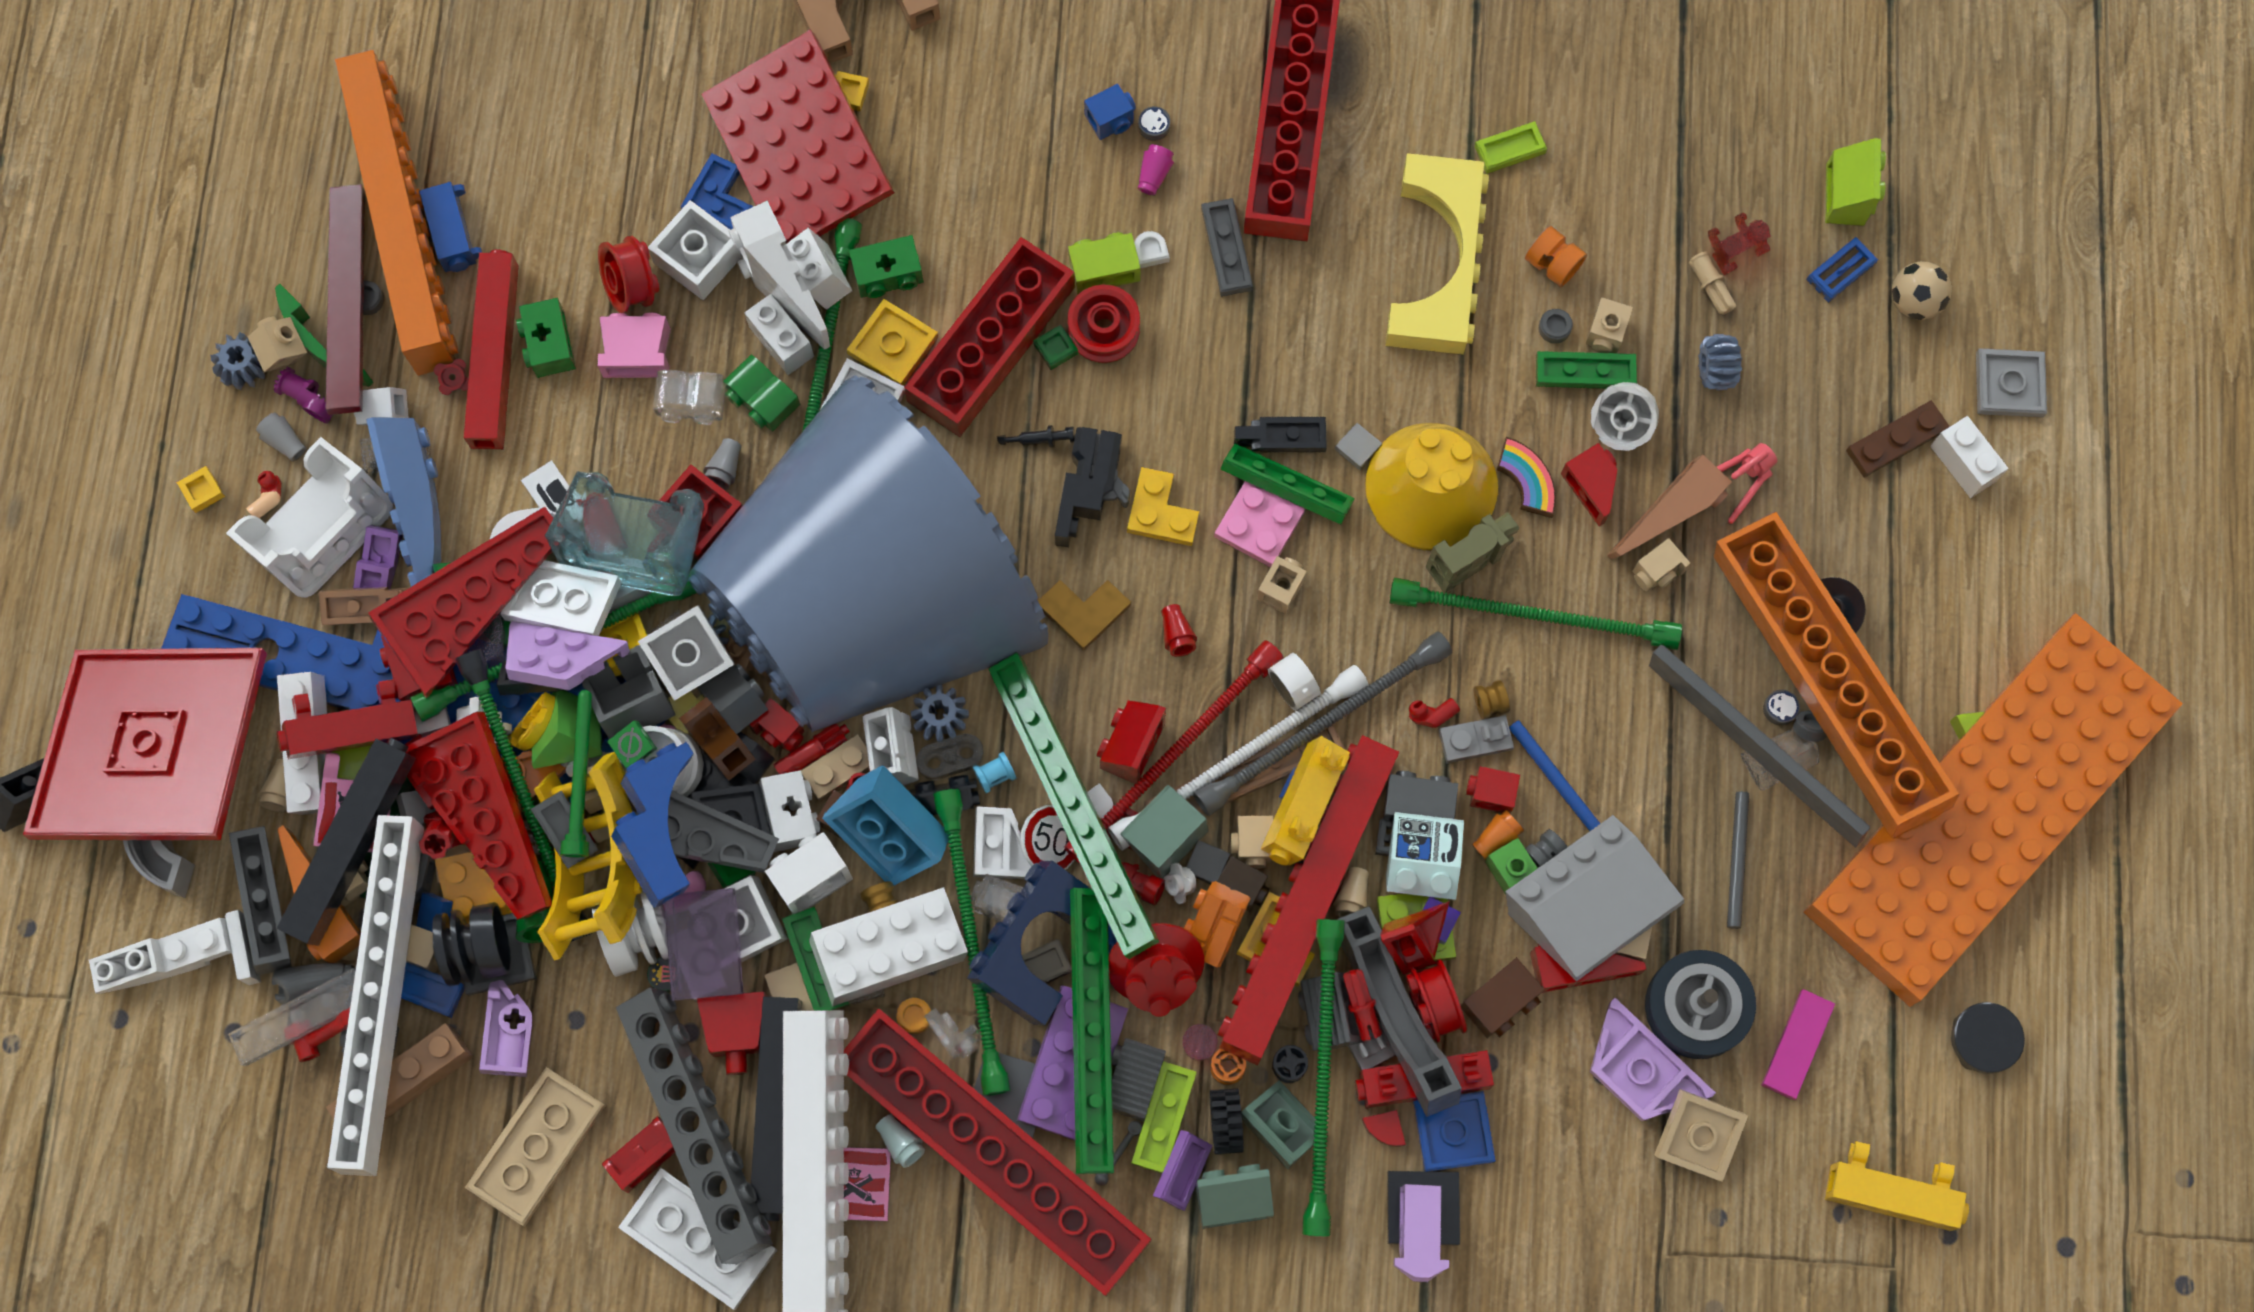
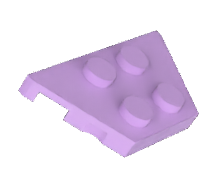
M512 621L509 626L506 672L509 680L571 690L581 684L587 677L605 669V660L615 654L623 658L628 655L630 650L628 642L625 640Z
M1616 998L1609 1003L1590 1073L1640 1121L1671 1112L1680 1089L1706 1099L1713 1097L1716 1092Z

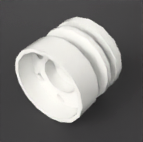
M643 890L641 893L643 907H640L635 897L633 907L637 909V913L622 941L610 944L603 931H596L604 956L615 977L638 970L637 953L643 952L651 965L655 964L657 959L654 947L656 946L664 960L673 958L672 933L662 905L654 909ZM599 905L592 908V915L595 913Z

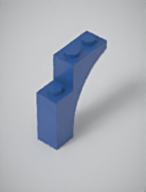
M687 742L676 746L675 743L665 746L656 753L657 758L647 763L644 759H641L625 769L627 773L621 782L622 787L639 815L631 812L617 820V827H615L611 837L654 909L684 893L690 885L675 857L668 829V806L673 785L694 754Z

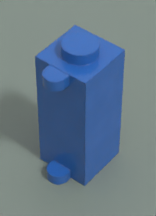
M451 182L419 190L436 255L444 271L460 272L467 269L470 265L477 264L476 259L479 258V253H482V249L480 247L473 248L459 200V196L466 193L464 185L457 184L453 186Z

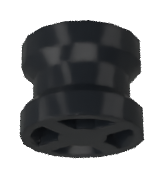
M1286 1045L1280 1048L1272 1062V1070L1275 1077L1284 1083L1298 1082L1305 1075L1308 1068L1306 1053L1295 1045Z

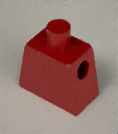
M764 991L697 997L708 1051L713 1057L725 1056L726 1075L747 1074L746 1054L759 1053L763 997H768Z

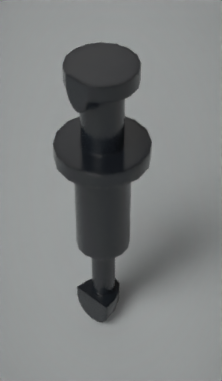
M1048 425L1047 430L1021 432L1019 436L1006 437V435L996 437L1000 445L1020 442L1022 445L1048 443L1049 447H1055V441L1070 440V443H1074L1075 429L1074 426L1065 427V430L1054 431L1053 425Z

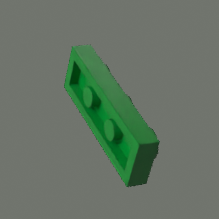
M1537 351L1536 387L1607 389L1612 385L1622 382L1637 384L1636 354Z
M812 907L782 918L814 1011L840 1010L850 1006L849 1001L832 1006L809 942L811 932L823 928L816 908Z

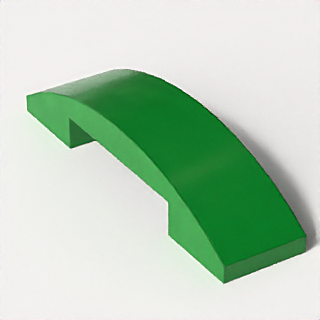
M278 284L275 287V292L283 318L291 317L306 351L326 368L327 350L302 325L310 316L302 305L281 284ZM363 369V386L369 387L374 382Z

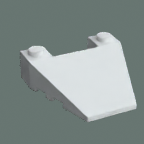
M768 201L730 217L733 229L728 232L736 249L740 251L742 259L737 261L744 278L751 277L755 287L766 297L772 294L784 311L824 350L829 348L830 342L826 325L809 289H807L800 275L797 262L793 259L786 245V238Z

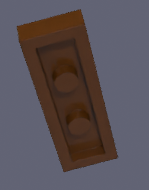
M1931 400L1850 445L1846 452L1865 478L1938 437L1941 432L1950 426Z

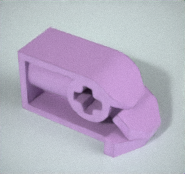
M503 980L491 982L489 985L479 1070L480 1074L526 1077L532 1033V1013L518 994L515 996L512 994ZM512 1013H518L519 1019L525 1021L524 1023H518L517 1029H510V1023L505 1022V1019H511Z
M1405 1184L1400 1187V1258H1394V1266L1412 1281L1428 1282L1449 1268V1260H1440L1441 1186Z

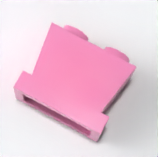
M613 313L609 317H600L605 354H598V368L603 378L669 377V363L665 353L671 328L666 316H661L657 313H644L642 316Z

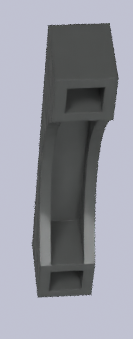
M1370 906L1339 918L1338 920H1345L1344 940L1341 946L1353 970L1361 969L1364 973L1371 999L1376 1000V1005L1374 1006L1376 1016L1426 1117L1459 1104L1462 1087L1446 1056L1435 1044L1420 1020L1404 988L1393 958L1381 940L1380 934L1382 930Z

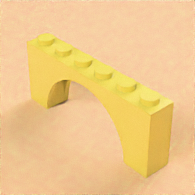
M1407 153L1403 171L1401 197L1411 198L1430 206L1446 220L1457 240L1459 266L1451 280L1435 294L1416 302L1391 303L1385 346L1463 355L1466 344L1473 343L1475 324H1469L1470 313L1475 314L1478 294L1472 293L1473 283H1478L1480 275V264L1475 263L1476 253H1481L1483 234L1478 233V223L1484 224L1486 204H1481V193L1487 194L1489 174H1483L1484 162Z

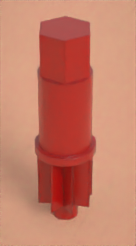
M837 723L833 724L817 735L812 736V739L773 765L779 774L800 771L848 741L845 735L850 733L845 724L840 727Z

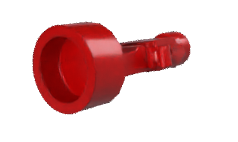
M1121 862L1135 892L1141 896L1143 901L1156 905L1164 892L1165 880L1155 875L1148 876L1137 872L1139 870L1138 864L1132 865L1127 862Z

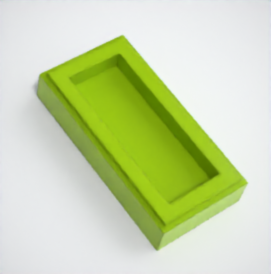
M1535 121L1476 141L1474 146L1480 161L1484 162L1486 174L1546 154L1547 151Z

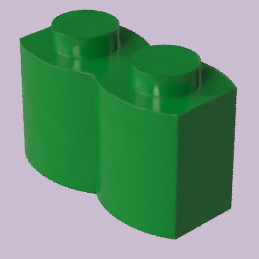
M752 354L723 381L727 389L725 396L737 408L741 405L750 411L748 417L760 429L766 426L773 432L801 405L798 396Z

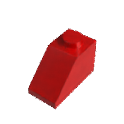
M1597 443L1565 463L1561 475L1600 527L1605 524L1610 514L1618 469L1612 453L1607 449L1603 450L1600 444Z

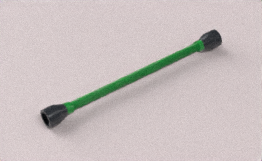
M482 649L466 653L455 658L459 671L463 678L472 686L474 694L479 696L478 699L481 701L480 704L482 709H484L483 712L486 713L487 721H489L488 724L491 725L490 729H492L491 732L494 734L493 737L496 738V745L499 746L498 750H501L499 753L502 754L501 758H504L503 762L505 767H507L506 770L509 771V778L512 779L511 783H514L512 786L515 787L514 791H517V798L520 800L519 803L522 804L521 808H524L522 811L525 812L524 816H527V824H530L529 828L532 829L530 831L533 833L532 836L535 837L534 841H537L535 844L538 845L537 849H540V857L545 862L544 866H547L545 869L548 870L547 874H550L548 877L551 878L550 882H553L552 886L554 887L553 890H555V854L551 850L552 846H549L551 844L548 842L549 838H546L547 835L531 811V808L536 805H533L534 801H532V796L530 797L531 793L528 792V785L525 784L526 780H523L525 777L522 776L523 772H520L521 768H519L520 765L517 763L518 760L515 759L516 755H513L515 752L512 751L513 747H510L512 744L509 743L510 739H507L508 735H506L507 732L504 730L505 727L502 726L503 722H500L502 719L499 718L500 714H497L499 711L496 710L497 706H494V699L491 697L492 694L489 693L491 686L488 681V664ZM582 911L579 922L588 919ZM586 934V935H583V936H579V937L573 938V939L571 940V942H572V941H575V940H577V939H580V938H582V937H585V936H587V935H590V934Z

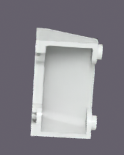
M322 437L309 448L303 460L304 467L312 477L265 524L260 518L248 515L237 521L226 533L298 597L304 598L316 593L364 544L367 526L375 525L380 527L390 516V511L393 510V504L389 496L384 493L375 481L362 468Z

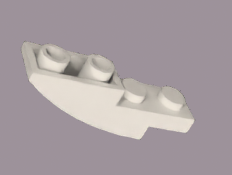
M217 918L161 939L149 938L90 959L89 964L95 993L101 994L179 975L210 965V960L232 953L226 919Z

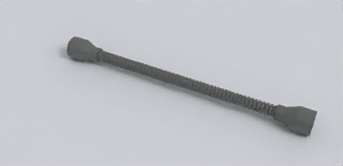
M1435 632L1423 640L1416 652L1408 656L1407 661H1404L1393 670H1390V673L1387 672L1386 675L1369 684V687L1366 686L1365 689L1345 700L1337 708L1335 707L1330 712H1327L1326 715L1324 714L1316 722L1309 724V727L1306 726L1305 729L1291 736L1287 741L1285 740L1277 748L1270 750V753L1267 752L1266 755H1263V758L1260 757L1259 760L1257 759L1255 762H1252V765L1249 764L1248 767L1234 774V776H1228L1222 781L1209 783L1196 791L1193 795L1202 811L1207 816L1212 815L1225 805L1230 796L1237 792L1240 786H1243V783L1246 784L1254 776L1261 774V771L1264 772L1265 769H1268V766L1271 767L1272 764L1274 765L1276 762H1279V759L1282 760L1290 752L1292 753L1293 750L1300 748L1301 745L1310 741L1318 733H1322L1329 726L1331 727L1332 724L1338 722L1339 719L1346 717V714L1349 715L1350 712L1352 713L1361 705L1370 701L1371 698H1374L1382 691H1385V689L1391 687L1392 684L1412 673L1413 670L1418 671L1424 666L1439 663L1450 656L1453 652L1448 640L1442 633Z

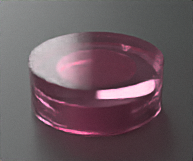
M1203 1024L1193 1025L1187 1029L1182 1041L1183 1050L1186 1055L1196 1061L1209 1059L1215 1053L1218 1044L1215 1032L1209 1026Z

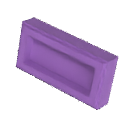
M1181 1130L1153 1196L1177 1209L1185 1211L1213 1145L1187 1131Z

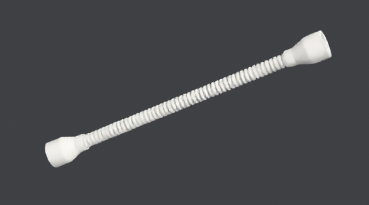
M1352 665L1340 673L1333 684L1325 689L1320 697H1316L1309 704L1307 703L1298 711L1289 715L1288 718L1282 720L1281 723L1278 722L1270 730L1268 729L1263 734H1260L1259 737L1257 736L1256 739L1250 741L1249 744L1242 746V749L1239 748L1231 756L1229 755L1227 758H1224V761L1221 760L1213 768L1211 767L1209 770H1206V773L1203 772L1195 780L1193 779L1188 784H1185L1184 787L1182 786L1181 789L1177 790V793L1185 800L1186 798L1189 799L1196 791L1214 782L1215 779H1219V777H1222V774L1225 775L1233 767L1235 768L1237 765H1240V762L1243 763L1251 755L1253 756L1255 753H1258L1262 748L1264 749L1265 746L1271 744L1272 741H1276L1283 734L1285 735L1289 732L1290 729H1294V727L1303 723L1304 720L1310 718L1311 715L1313 716L1315 713H1318V710L1321 711L1322 708L1324 709L1329 704H1334L1340 699L1354 696L1359 691H1362V689H1365L1366 686L1369 687L1365 675L1356 665ZM1139 813L1122 818L1107 828L1113 841L1122 851L1130 845L1120 833Z

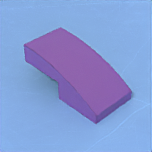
M375 525L366 527L362 559L357 561L353 588L389 587L391 589L400 553L399 543L402 541L403 535H399L397 530Z

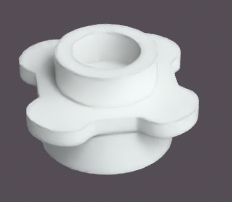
M1173 863L1170 866V873L1164 876L1163 879L1165 880V888L1168 893L1174 896L1178 904L1186 902V895L1192 894L1195 891L1196 878L1189 868L1182 867L1179 863Z

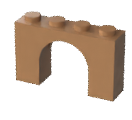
M794 0L807 31L811 29L815 34L830 64L853 55L851 40L839 16L840 8L845 0ZM897 0L911 31L941 19L937 0Z

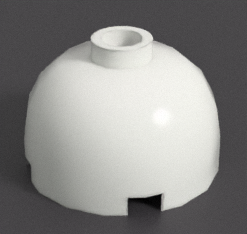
M1622 382L1608 387L1598 396L1591 409V425L1599 435V439L1603 444L1615 450L1629 451L1643 445L1651 439L1658 425L1659 408L1655 397L1646 388L1636 383Z

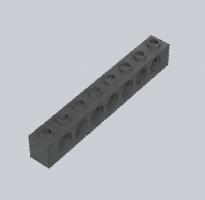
M650 987L617 1006L616 1010L721 1264L738 1265L773 1245L769 1236L771 1228L767 1219L760 1214L756 1205L757 1195L754 1188L745 1179L742 1171L743 1161L738 1152L732 1148L729 1141V1128L726 1122L718 1115L715 1107L716 1097L713 1091L706 1086L702 1077V1064L698 1057L692 1053L689 1046L690 1036L685 1026L678 1020L675 1012L677 1005L674 998L667 991ZM659 1021L660 1029L658 1034L655 1036L654 1027L656 1023ZM672 1052L673 1061L672 1064L668 1067L667 1058L669 1054ZM685 1084L686 1094L681 1099L680 1089ZM698 1115L700 1123L698 1128L694 1130L693 1122ZM712 1147L713 1157L708 1163L706 1155L708 1149ZM725 1179L727 1188L725 1193L722 1195L720 1192V1184ZM738 1211L740 1214V1223L737 1227H735L733 1223V1218L736 1212Z

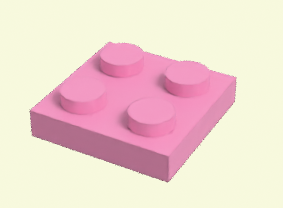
M1245 481L1216 529L1214 537L1271 567L1276 556L1279 557L1303 517L1305 509Z

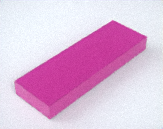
M1802 989L1800 991L1761 1086L1791 1100L1797 1098L1835 1003Z

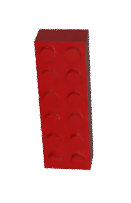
M1020 237L906 384L904 391L907 402L958 437H961L1031 346L1033 340L1037 338L1075 288V272Z

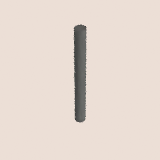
M1743 791L1736 792L1727 916V928L1740 929L1742 919L1750 794Z

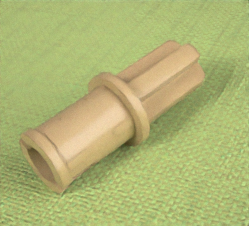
M1707 251L1692 257L1688 263L1702 284L1700 287L1702 292H1707L1719 314L1725 315L1732 311L1736 304L1723 283L1725 277L1719 275Z

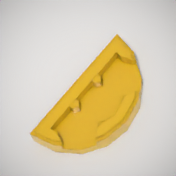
M544 692L508 736V739H510L509 743L512 746L526 751L539 741L552 717L555 696Z

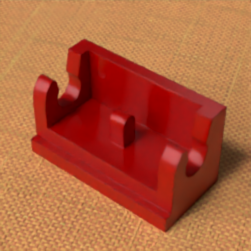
M660 1117L654 1118L648 1126L610 1158L602 1162L605 1170L621 1190L626 1193L633 1190L676 1153Z

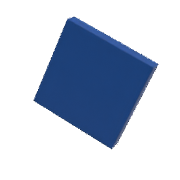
M1484 1091L1461 1094L1459 1104L1426 1117L1419 1101L1413 1102L1424 1172L1496 1162Z

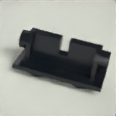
M968 775L953 776L948 778L949 783L935 785V781H923L914 784L915 789H909V792L932 816L938 815L933 794L939 791L959 789L963 810L974 809V805L980 804L978 791L971 792V788L977 787L976 778L969 779Z

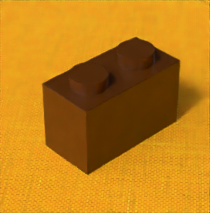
M1516 957L1461 1004V1009L1487 1039L1494 1033L1500 1038L1515 1025L1511 1019L1516 1014L1522 1011L1527 1015L1541 1003L1538 996L1544 991V988Z

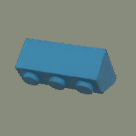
M884 765L858 778L822 818L885 882L891 881L893 886L940 862L948 843V835L945 833L944 827Z

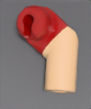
M263 471L257 478V482L261 486V496L246 508L252 516L261 518L280 502L282 483L279 476L274 475L271 471Z

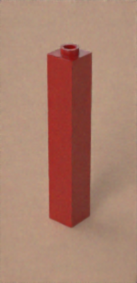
M500 249L491 250L490 253H479L464 439L471 449L504 450L519 266L512 253Z

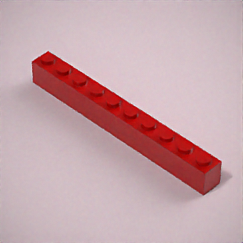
M1363 735L1358 745L1351 743L1347 750L1350 752L1347 762L1348 766L1344 775L1340 774L1333 790L1335 795L1331 804L1326 806L1320 820V828L1306 852L1308 854L1304 863L1296 862L1288 881L1294 883L1289 895L1282 892L1274 909L1275 912L1280 913L1275 925L1268 923L1260 942L1266 944L1261 956L1254 953L1246 973L1252 975L1247 987L1240 984L1231 1003L1238 1006L1233 1018L1225 1016L1217 1034L1223 1038L1220 1049L1257 1066L1315 941L1317 919L1325 918L1399 755V751Z

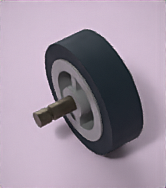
M1692 950L1673 957L1656 972L1647 988L1645 1012L1648 1024L1654 1035L1672 1052L1691 1059H1709L1724 1054L1745 1038L1755 1019L1756 997L1753 985L1747 974L1732 959L1714 951Z

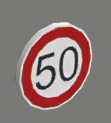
M1044 805L1035 809L1026 818L1021 830L1020 845L1027 862L1032 867L1035 863L1039 864L1040 861L1052 860L1066 870L1075 861L1064 849L1069 839L1053 805Z

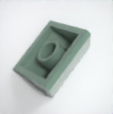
M1167 785L1120 835L1157 877L1163 879L1171 871V864L1179 863L1197 844L1198 840H1201L1209 831L1207 818L1171 786Z
M1280 1080L1241 1112L1242 1121L1287 1170L1310 1150L1315 1143L1313 1140L1315 1139L1314 1134H1316L1314 1133L1316 1129L1314 1128V1125H1316L1314 1121L1316 1119Z

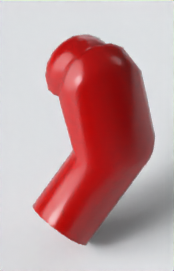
M1449 698L1437 708L1427 706L1421 700L1414 701L1409 706L1410 719L1415 724L1431 728L1441 726L1460 712L1458 704L1452 698Z

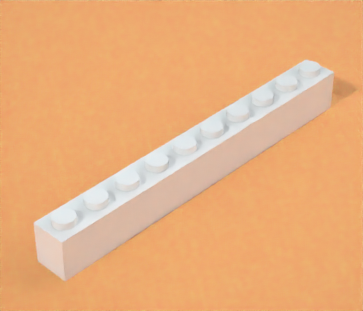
M378 815L327 1166L328 1169L341 1175H377L421 856L419 840L424 834V827L412 816Z

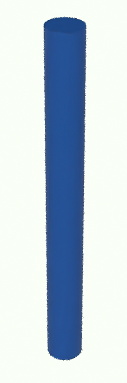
M1520 720L1513 723L1509 727L1512 734L1589 832L1601 823Z

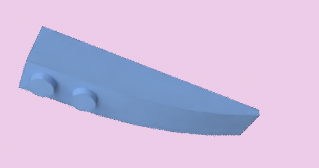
M372 417L366 419L384 493H388L390 501L396 507V509L390 511L392 522L395 524L399 535H404L405 540L400 541L399 547L407 567L412 566L413 569L412 572H408L409 582L412 587L434 573L432 564L441 563L440 515L433 479L438 477V471L434 459L428 458L426 447L431 446L425 427L421 428L414 418Z

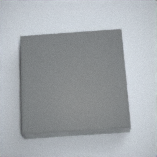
M1978 349L1976 352L1977 414L2044 417L2047 414L2045 352Z

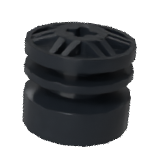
M497 903L473 906L470 910L469 924H467L460 910H453L450 918L446 913L435 914L432 926L433 950L442 978L447 986L459 985L461 977L466 983L473 982L476 965L485 979L510 974L511 949L502 911Z

